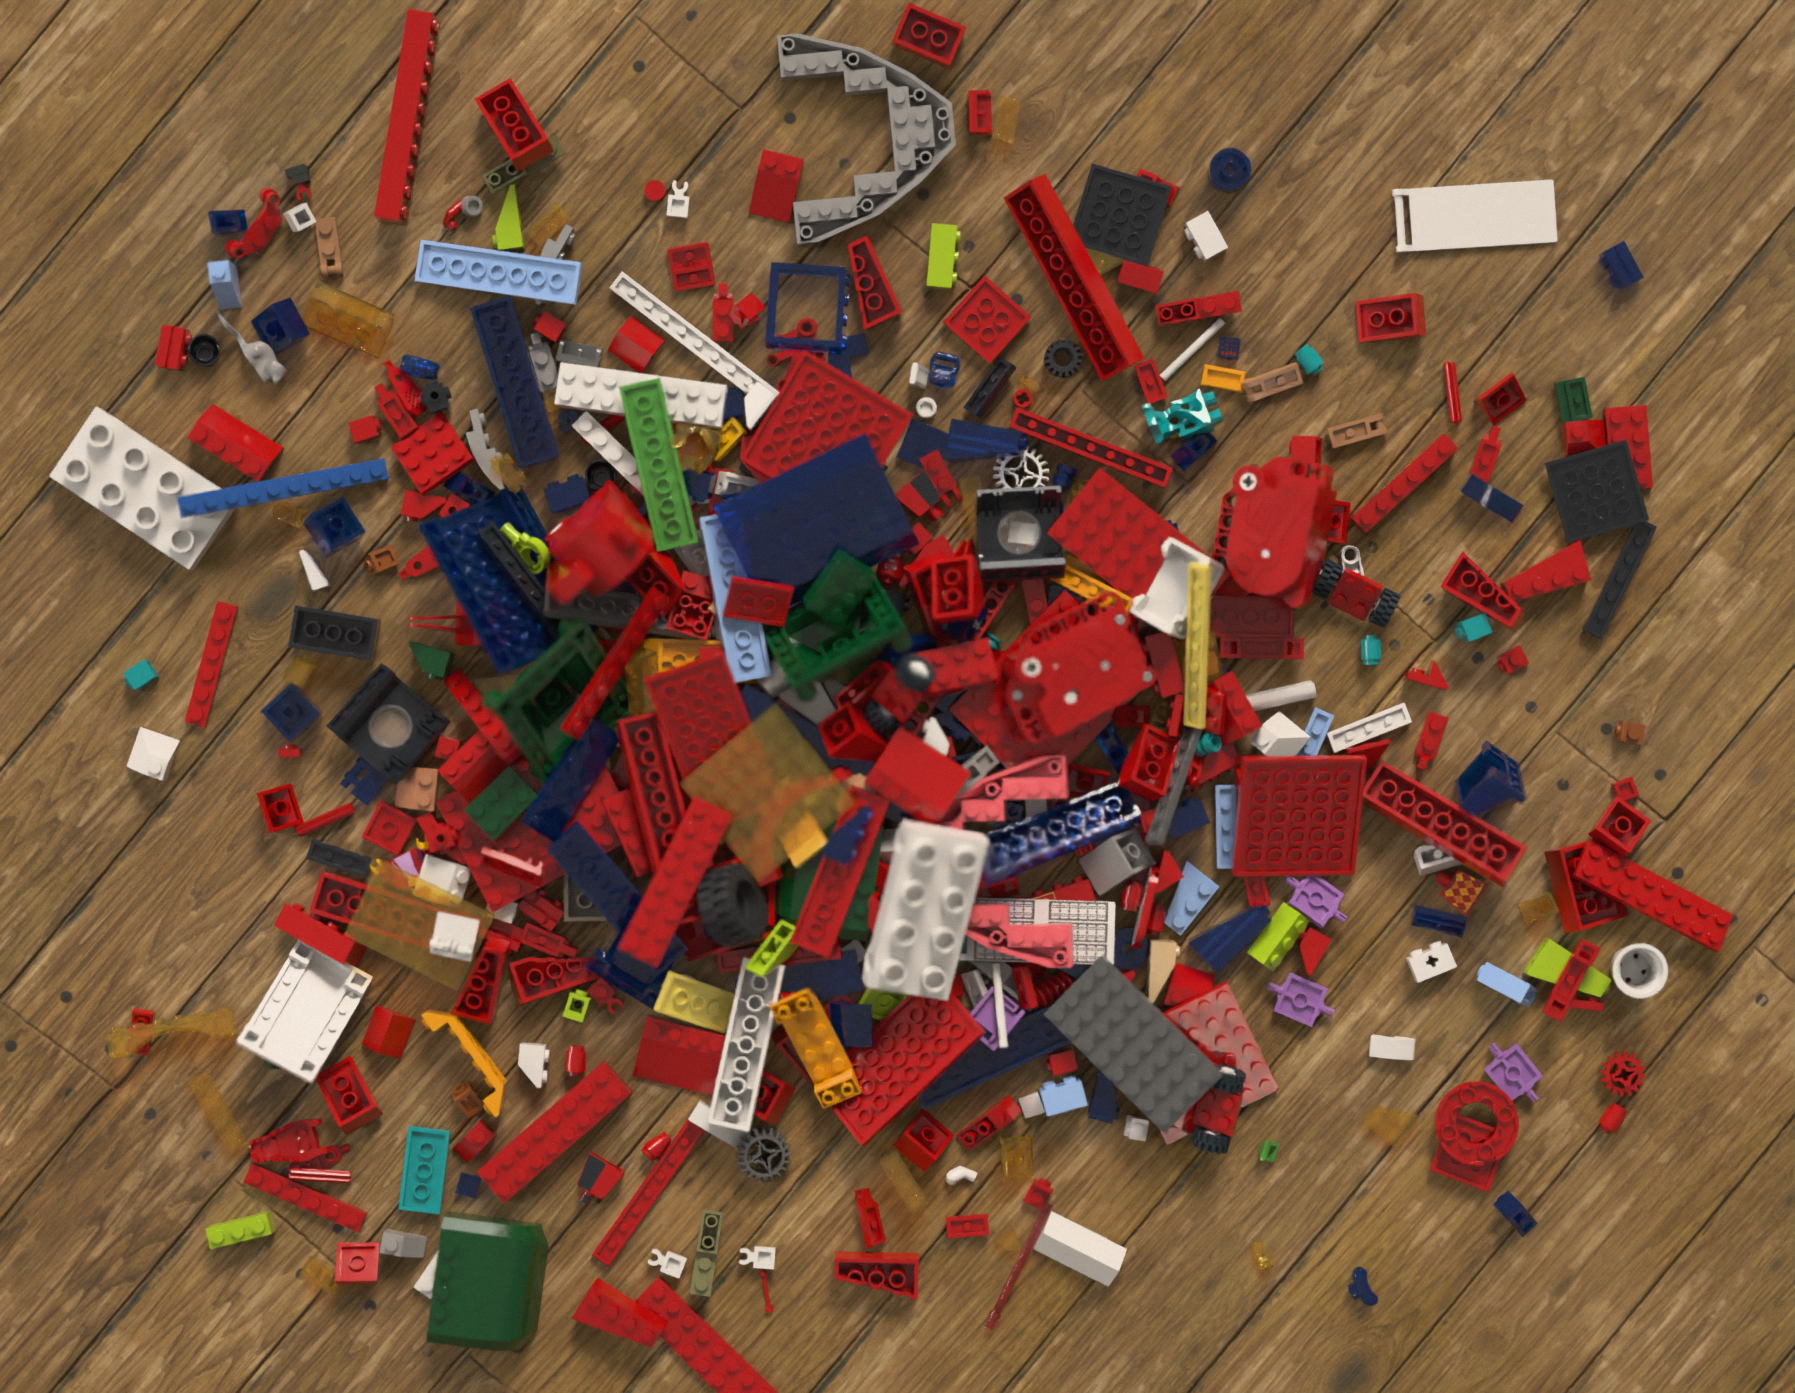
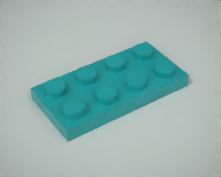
M408 1126L399 1210L441 1214L451 1130Z

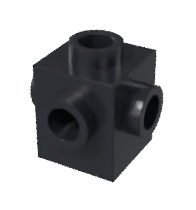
M433 381L427 383L426 388L422 389L423 395H420L423 406H428L429 412L432 415L452 408L449 400L452 398L448 386L445 387L442 382ZM439 394V397L434 400V395Z

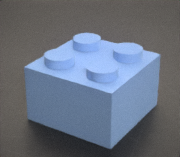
M1074 1075L1063 1077L1062 1082L1055 1083L1053 1080L1042 1084L1043 1087L1039 1088L1047 1117L1088 1105L1079 1077L1075 1078Z

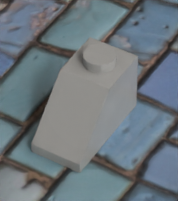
M386 1229L383 1232L379 1253L399 1257L423 1258L428 1237Z

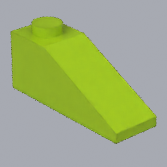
M515 184L509 187L495 228L496 235H493L494 248L498 247L499 251L507 252L525 249Z
M781 919L745 966V969L764 978L786 961L798 947V945L790 942L795 926Z

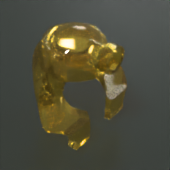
M678 424L675 426L676 434L668 439L672 449L679 447L677 448L680 458L678 463L682 471L694 469L697 474H701L713 462L719 452L722 435L719 431H714L705 425Z

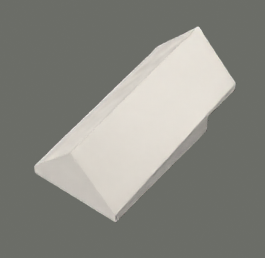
M1052 1211L1033 1247L1034 1250L1108 1287L1118 1274L1127 1251L1126 1248L1108 1240L1106 1237Z

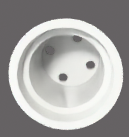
M1632 944L1618 950L1614 954L1610 965V973L1616 985L1625 994L1634 998H1647L1659 992L1664 986L1668 976V966L1662 953L1655 947L1648 944ZM1643 969H1645V971H1646L1645 974H1642V973H1641V971H1642ZM1627 977L1630 978L1629 982H1626Z

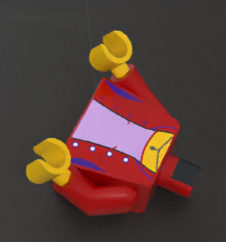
M426 837L423 843L419 842L418 838H416L417 847L384 863V866L380 859H376L379 866L373 867L370 864V868L385 883L397 890L402 889L406 891L412 887L415 889L426 854L435 855L434 852L430 853Z

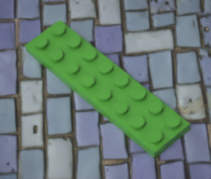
M661 377L620 386V395L657 552L698 543L699 539Z

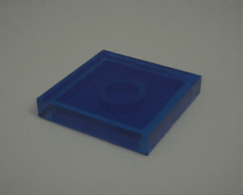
M912 418L896 457L923 468L919 459L936 449L942 457L951 434Z

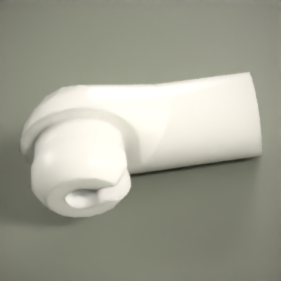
M958 1166L946 1174V1182L949 1185H955L957 1181L963 1178L974 1182L977 1172L963 1166Z

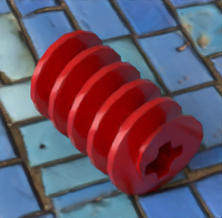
M1059 971L1056 975H1051L1049 978L1043 979L1042 982L1035 983L1033 987L1038 997V1006L1035 1008H1039V1004L1042 1008H1046L1047 1002L1051 1005L1054 1004L1053 997L1058 1000L1073 985L1072 979L1066 972Z

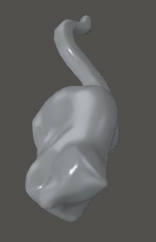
M217 310L216 313L220 321L237 339L246 358L256 369L265 383L273 380V383L277 385L285 376L287 370L277 361L273 349L262 341L247 344L243 336Z

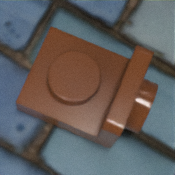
M392 545L378 549L364 557V566L367 572L371 573L372 577L400 564Z
M1619 721V725H1615L1614 737H1617V742L1642 745L1645 724Z
M468 1081L457 1085L454 1091L451 1092L454 1102L468 1119L484 1108V1102L472 1089Z

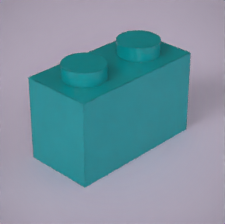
M1485 613L1455 623L1456 628H1454L1458 640L1462 639V642H1470L1493 633Z

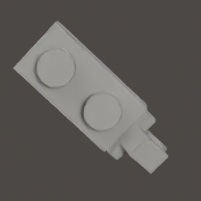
M539 332L531 334L533 346L529 347V353L541 392L557 388L559 375L551 348L548 346L547 341L542 343Z

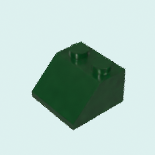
M410 641L409 646L422 671L428 673L427 677L436 680H442V677L448 678L455 656L454 653Z

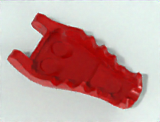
M321 1118L293 1121L264 1137L251 1140L249 1144L250 1157L255 1163L267 1161L303 1162L329 1153L327 1146L320 1148L316 1126L322 1125Z

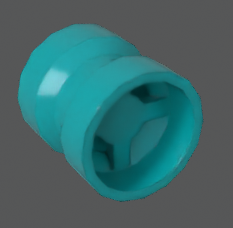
M1208 732L1200 735L1195 754L1202 757L1219 751L1221 740L1218 734Z

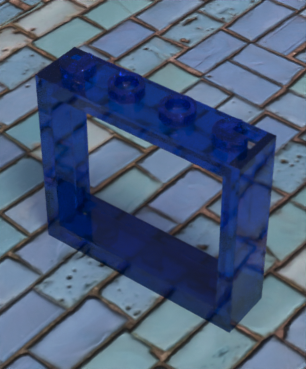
M771 262L765 340L766 349L841 353V346L845 347L846 334H842L843 327H847V314H844V307H848L849 294H845V287L850 286V274H846V267ZM779 273L839 277L835 341L775 337Z

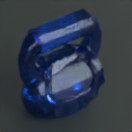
M940 351L934 353L930 359L928 382L935 386L952 388L956 383V375L960 370L959 358L957 355ZM936 359L955 363V366L951 368L940 364L937 365Z

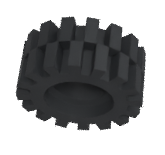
M1060 339L1051 343L1044 356L1045 367L1049 370L1048 372L1052 373L1055 377L1065 378L1072 376L1078 371L1082 363L1080 348L1073 341L1070 342L1067 339ZM1067 351L1071 356L1070 364L1065 367L1059 366L1055 362L1056 353Z

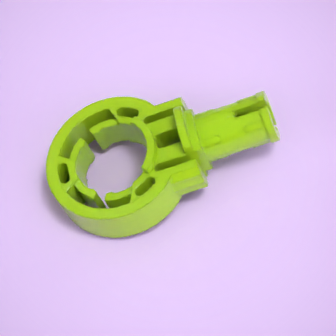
M509 522L502 526L500 531L509 540L511 546L533 574H538L548 568L550 553L540 539L530 537L527 533L520 534ZM530 549H533L536 554L538 552L540 554L538 555L537 564L531 559Z

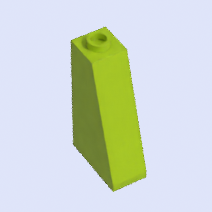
M1545 938L1523 973L1555 983L1572 953L1551 939ZM1591 966L1588 968L1577 990L1597 997L1605 996L1612 986L1610 985L1612 980Z

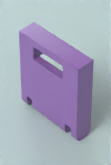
M992 986L970 1014L978 1023L993 1034L989 1041L983 1036L979 1040L995 1052L999 1047L995 997L992 996L994 986ZM1003 994L1006 1033L1008 1035L1026 1012L1022 1009L1018 1015L1014 1014L1019 1006Z

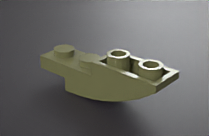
M553 135L548 138L554 152L518 172L509 159L483 174L482 176L491 193L494 194L551 165V162L567 154L558 136Z
M703 1210L690 1289L691 1295L711 1297L724 1214L722 1212Z

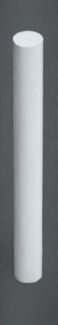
M1219 318L1160 374V377L1166 381L1225 325L1224 321Z
M1000 963L992 964L999 1048H1006L1008 1044Z

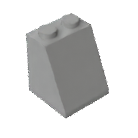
M816 681L813 683L818 693L811 702H800L791 687L778 694L782 700L817 725L836 711L822 684Z
M1136 828L1111 837L1096 847L1094 851L1079 859L1083 870L1086 872L1099 896L1115 889L1156 864Z

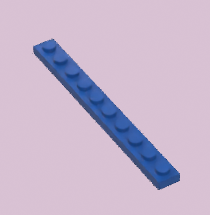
M385 458L180 496L177 497L180 517L186 518L388 480L389 477Z

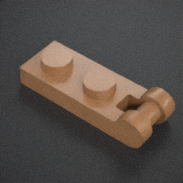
M336 217L315 219L317 221L315 222L322 277H329V274L344 275ZM335 260V265L328 266V261Z
M1294 362L1254 378L1244 379L1242 386L1247 392V402H1253L1303 383L1298 364ZM1259 385L1261 390L1255 391L1254 386Z
M1383 413L1327 428L1332 449L1387 434V427H1384ZM1375 422L1377 430L1371 431L1369 423Z

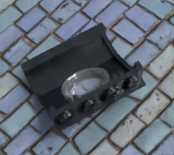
M1060 486L976 490L977 549L981 582L1065 578L1066 563L1062 555V545L1047 534L1060 517Z
M381 663L326 727L386 779L396 785L404 778L409 769L418 762L423 753L432 746L437 737L446 730L451 721L403 683L391 669Z

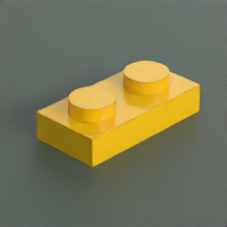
M732 417L723 426V430H719L707 442L710 455L715 461L720 462L741 441V438L747 434V431L736 418Z

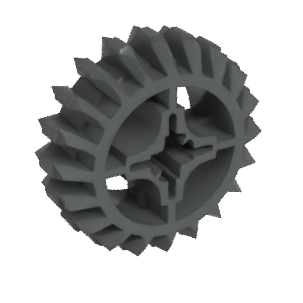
M761 1126L760 1132L754 1127L753 1135L746 1132L745 1134L748 1138L746 1140L742 1137L739 1139L743 1146L736 1145V1149L741 1151L735 1153V1157L740 1159L736 1164L737 1166H742L740 1169L741 1173L747 1172L746 1177L748 1179L753 1176L754 1182H757L759 1177H761L762 1183H766V1177H769L772 1182L774 1181V1174L779 1178L781 1177L780 1169L785 1172L787 1171L783 1164L791 1163L788 1158H785L792 1155L791 1151L787 1150L791 1146L789 1143H784L787 1138L785 1136L780 1137L781 1132L779 1130L773 1134L772 1127H769L767 1132L764 1126ZM762 1139L773 1140L778 1146H765ZM755 1142L756 1150L747 1157L750 1146ZM760 1146H761L762 1149L765 1150V1152H766V1154H765V1156H766V1157H765L766 1162H765L764 1159H762V1157H761V1148H760ZM780 1152L777 1162L771 1167V1159ZM748 1163H762L765 1170L755 1169Z

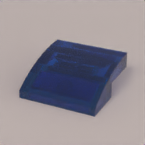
M830 1002V1023L842 1046L872 1047V1004Z

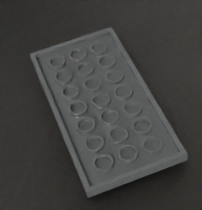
M1103 954L1044 1013L1163 1133L1223 1075Z

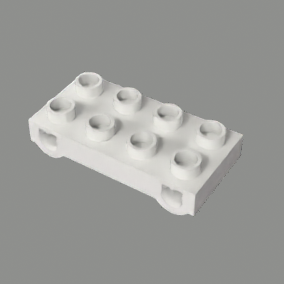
M97 406L50 474L51 478L187 569L193 571L235 510L234 508L181 518L177 497L222 488Z
M902 820L895 837L894 855L871 945L868 947L864 959L862 980L868 988L948 1000L989 843L983 834Z

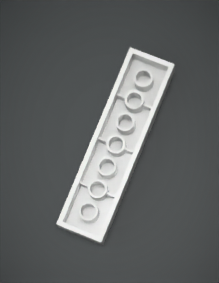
M560 362L554 404L560 408L625 416L619 387L661 377L671 423L723 430L728 387L721 384Z
M745 956L743 957L708 1123L749 1132L753 1122L775 1020L769 1005L779 1001L786 965L780 964L764 978H761L745 969V966L751 960L750 957Z

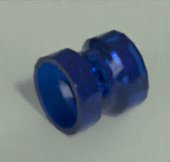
M1058 463L1056 468L1057 474L1053 476L1051 483L1070 490L1072 486L1071 480L1076 476L1078 470Z

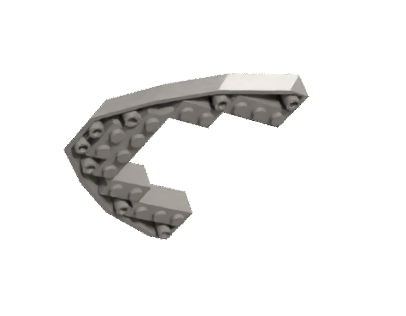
M802 34L777 35L782 81L844 75L846 96L887 92L895 167L894 172L854 175L855 196L793 202L797 246L800 247L822 241L881 214L921 183L956 145L952 103L912 73L863 48Z

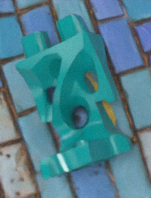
M1197 389L1191 395L1171 402L1172 407L1164 412L1154 411L1150 404L1142 405L1149 428L1157 445L1161 444L1166 438H1188L1194 434L1215 431L1213 426L1223 422L1219 409L1208 412L1207 409L1217 404L1213 391L1202 394L1200 389ZM1189 405V409H1182L1183 406ZM1170 418H1179L1178 424L1170 423Z

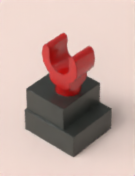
M301 164L285 169L287 178L292 179L294 185L297 186L298 200L302 201L301 194L303 192H307L308 197L312 198L311 191L305 185V183L311 182L307 165Z

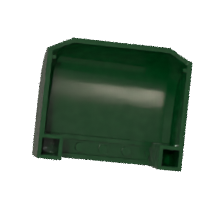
M808 804L829 842L841 811L838 808ZM885 818L839 932V938L860 941L868 940L869 898L875 892ZM778 837L777 858L783 877L776 880L775 926L782 919L796 927L827 846L800 868H796Z
M448 1211L444 1215L426 1342L494 1351H515L525 1348L538 1329L549 1244L541 1223Z

